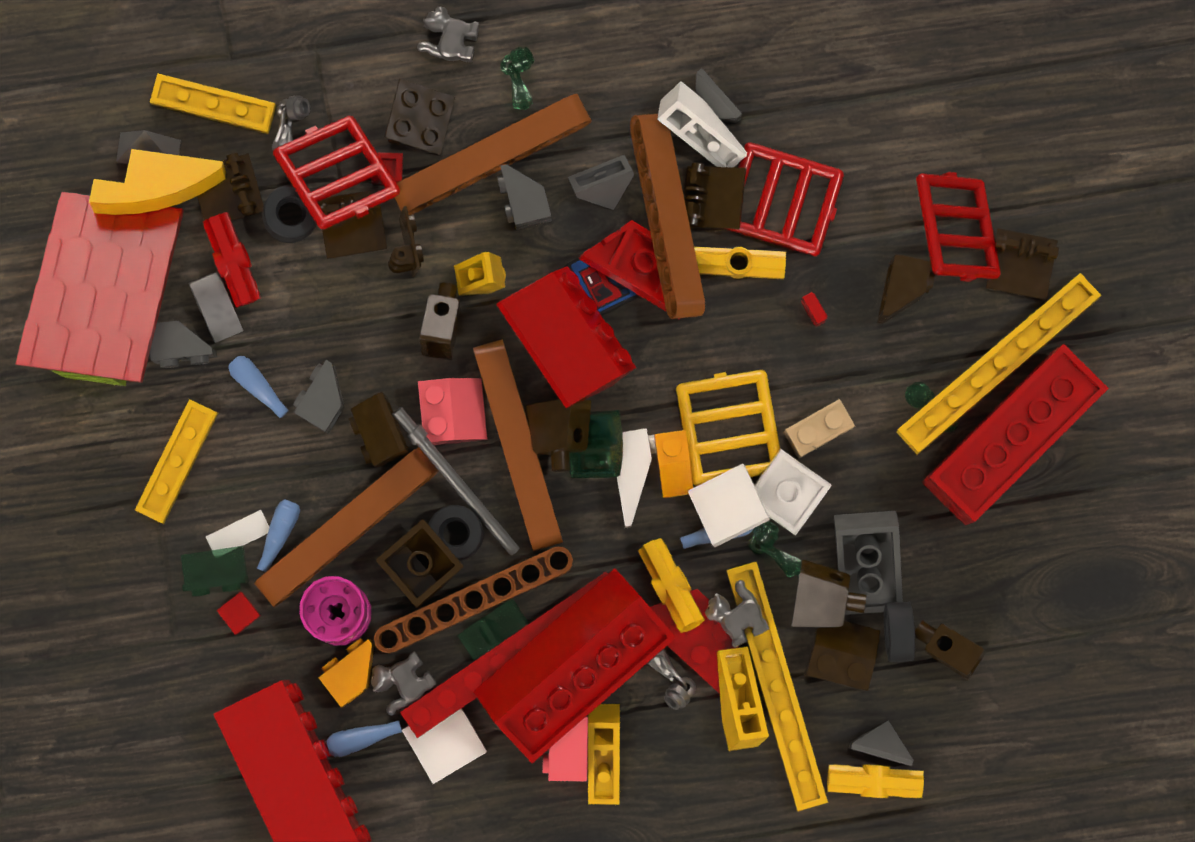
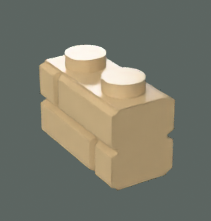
M839 399L785 429L784 434L799 459L837 438L839 435L853 429L855 425Z

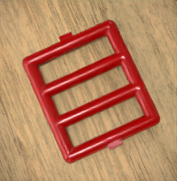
M351 115L319 129L313 126L305 130V135L285 143L273 151L275 159L320 229H327L355 215L359 219L368 215L370 208L400 194L398 184L356 119ZM347 129L355 140L352 144L298 168L294 166L289 158V155ZM359 153H363L370 164L314 191H310L303 180ZM374 176H378L385 187L327 215L324 214L318 202Z
M746 143L744 149L747 152V156L738 165V168H746L745 184L754 156L772 162L753 223L748 224L741 221L740 229L726 230L811 256H818L821 252L829 223L834 221L837 208L834 207L843 181V171L759 144ZM783 165L801 171L782 233L765 229L764 226ZM812 174L828 178L830 181L812 240L807 242L793 236Z
M946 172L942 175L919 174L916 177L932 272L939 276L960 277L961 281L967 282L976 278H999L1001 271L984 181L981 179L957 177L956 172ZM930 187L973 191L976 207L933 204ZM935 216L979 220L982 237L938 233ZM941 246L984 249L987 266L944 263Z

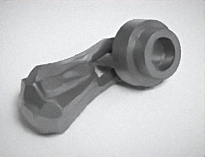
M300 95L290 96L288 99L282 100L277 106V114L281 118L277 135L272 144L273 151L275 148L293 140L292 120H302L305 116L309 115L310 104L306 98ZM285 119H288V125L284 124Z
M663 649L647 664L673 683L666 690L664 700L669 707L678 710L679 708H684L690 702V698L695 694L696 686L691 678L680 677ZM686 683L690 685V689L688 691H686Z

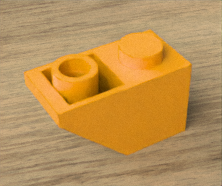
M360 638L346 649L349 653L340 661L335 657L321 668L324 674L318 678L340 707H345L369 688L375 647L371 639L363 642Z

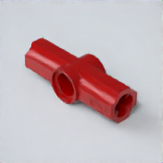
M229 213L218 214L202 221L214 250L212 255L220 276L225 278L235 307L238 308L262 299L250 269L252 265L244 244L238 239Z

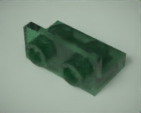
M244 546L181 555L184 577L182 589L183 592H191L192 597L210 595V589L222 587V592L241 590V584L249 583Z

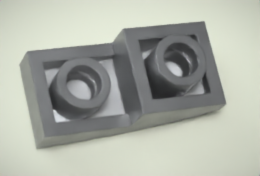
M217 271L189 283L199 310L215 343L243 332V328Z

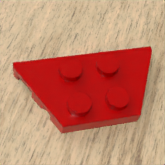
M631 220L580 255L579 260L666 311L651 233L648 229Z
M698 589L690 591L705 621L700 626L683 633L676 627L666 604L664 605L661 602L651 606L650 608L676 637L667 646L720 694L717 652L734 649L731 637L724 631L721 624L706 617L705 611L707 610L709 599Z

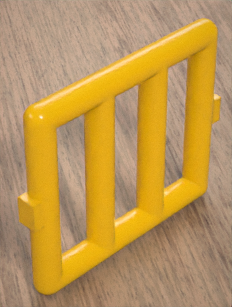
M764 370L727 375L726 372L714 374V378L678 384L676 394L682 428L686 430L692 483L695 486H699L733 469L703 473L700 455L767 443L770 462L746 466L750 477L761 476L780 450L767 373ZM756 383L759 401L692 412L689 394ZM762 414L763 432L697 442L695 424Z

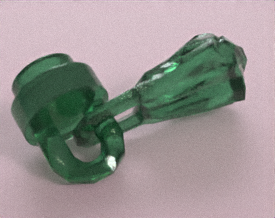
M517 47L511 50L510 54L501 60L500 65L502 72L511 77L513 108L527 110L533 104V98L519 73L530 69L534 63L533 54L527 47ZM509 61H512V62H510V63L508 64V69H507V68H506V63L509 62Z
M922 382L912 383L905 392L906 401L915 408L924 407L930 399L936 397L930 388ZM959 420L945 432H953L957 428Z
M770 521L755 527L753 530L754 534L749 540L751 551L760 555L765 552L769 554L788 578L795 575L798 576L802 560L772 546L779 538V528ZM757 539L760 540L758 544L761 548L759 549L755 547Z

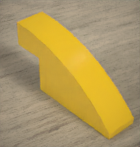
M131 149L125 183L94 179L89 203L93 212L98 214L122 215L157 211L181 204L208 191L225 180L226 170L223 161Z

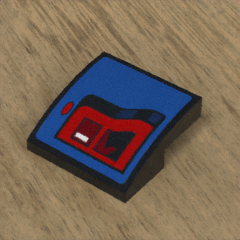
M579 258L565 265V267L568 266L578 276L580 285L588 297L594 300L601 316L641 297L579 260Z

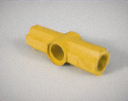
M694 247L700 275L731 276L736 279L744 277L785 278L786 252L747 250L743 247L733 249ZM735 256H742L747 261V267L743 270H736L731 266L730 260Z
M661 538L644 544L638 552L653 579L651 583L661 602L664 605L666 604L676 627L683 633L700 626L705 620L690 593L692 589L681 568L676 566L667 545Z
M839 764L829 765L827 791L854 793L872 798H888L889 796L922 798L924 771L890 769V766L862 764V767Z

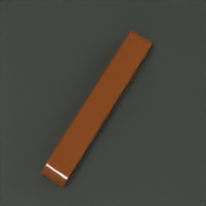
M570 95L398 182L400 194L394 197L401 212L403 206H407L408 215L415 214L500 171L502 165L507 164L510 166L583 129L592 120L579 95Z
M658 114L634 115L630 122V133L667 314L671 319L702 316L705 311V298L671 131L657 120Z
M503 339L474 347L476 361L532 549L537 551L563 543L537 454L533 451L529 425Z
M419 447L414 449L259 577L254 584L273 607L278 606L432 479L439 470Z
M559 546L542 552L380 627L374 636L375 646L384 653L398 652L565 575L573 566V557L569 550ZM558 552L564 553L568 557L567 566L561 570L554 569L550 563L552 555ZM529 565L536 566L540 572L538 580L533 583L524 581L522 577L524 568ZM501 578H506L511 583V590L505 596L497 595L494 590L495 582ZM473 591H478L483 597L482 605L477 609H471L466 604L467 595ZM444 604L451 605L455 612L453 619L449 622H443L438 617V610ZM416 617H421L426 623V629L421 635H415L410 631V622ZM388 630L395 632L398 638L396 645L392 648H386L381 641L383 633Z

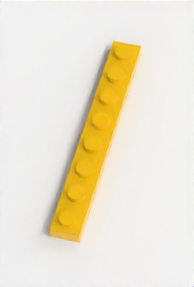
M1081 273L1078 274L897 430V434L918 455L1101 297V294Z
M757 562L726 570L736 606L742 603L743 599L737 594L735 583L738 580H743L746 589L754 595L760 605L762 617L769 626V630L755 637L752 633V627L744 629V633L797 811L828 803Z

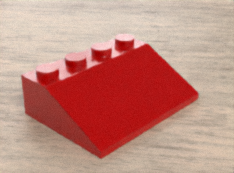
M568 266L544 276L496 304L565 408L571 407L612 387L636 369L629 352L621 346L614 335L613 328L605 322L597 310L596 303L592 298L588 297L580 285L578 276Z

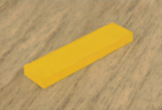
M158 73L150 99L151 105L269 134L276 109V104L273 102Z
M189 399L135 511L162 524L165 523L218 415L217 412Z

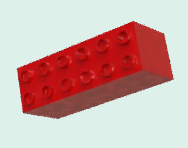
M1062 344L1052 351L921 482L965 526L974 523L1109 388L1065 344Z
M614 568L473 692L499 729L531 763H534L676 637L619 571Z
M281 680L213 714L273 842L372 841L364 824L359 826L355 817L358 809L351 796L346 797L341 788L345 783L337 767L332 769L327 759L331 754L325 740H318L314 729L318 728L317 723L310 711L305 712L300 702L304 700V696L297 683L293 684L290 680Z

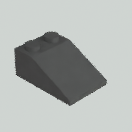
M896 511L834 515L837 570L850 575L848 592L867 595L864 613L884 612L885 603L903 602L900 535ZM845 610V615L863 614L860 612Z

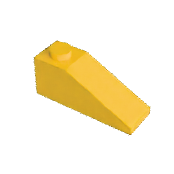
M748 647L720 650L717 652L721 715L728 750L758 747L769 737L749 649Z
M600 704L588 714V804L619 805L620 704Z

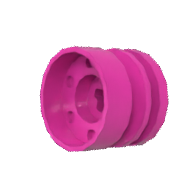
M328 576L314 581L304 591L300 601V618L305 629L313 637L333 646H346L359 640L367 631L371 622V605L367 595L354 583L339 576ZM343 605L341 610L345 613L342 619L340 617L334 619L335 615L332 613V609L334 607L339 609Z

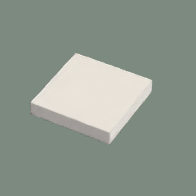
M780 449L754 486L768 516L796 535L832 485Z
M744 464L688 490L714 547L770 520Z
M462 708L419 738L415 736L409 726L402 730L433 784L487 752Z

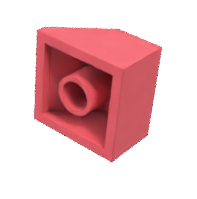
M445 378L418 381L422 427L428 433L426 437L433 445L488 440L482 378Z
M588 716L549 749V753L543 754V773L549 774L548 781H587Z

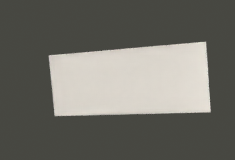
M259 510L206 536V539L217 559L268 534L269 525L262 510Z

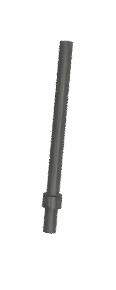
M402 407L398 408L392 416L407 432L405 436L413 445H418L510 556L515 554L520 547L426 437L428 435L426 430L420 424L416 425Z

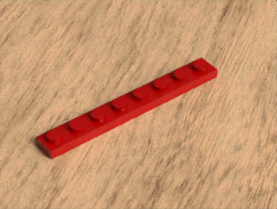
M607 571L401 711V715L415 736L419 738L477 697L473 692L602 580L608 574Z

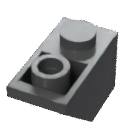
M507 164L502 165V175H498L497 179L501 194L506 192L508 194L510 204L504 205L508 223L515 222L516 230L551 222L552 218L544 186Z
M160 322L156 324L150 349V358L155 364H160V368L178 367V362L189 360L191 365L208 364L209 358H217V351L181 322Z
M326 360L323 365L318 364L310 376V380L313 382L307 392L302 390L293 405L297 407L294 411L296 415L329 434L345 407L335 366Z

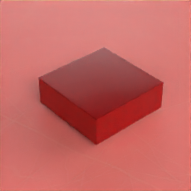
M378 153L396 183L402 181L403 153ZM378 176L371 178L372 185H383Z
M810 292L803 296L801 303L814 326L818 327L825 323L828 316L816 295Z
M242 591L217 610L235 635L261 617Z

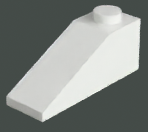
M680 81L661 99L657 120L715 166L735 167L747 156L746 150L705 100Z
M647 428L620 433L621 459L619 472L616 473L625 528L632 526L652 461L651 454L657 453L654 435H648Z

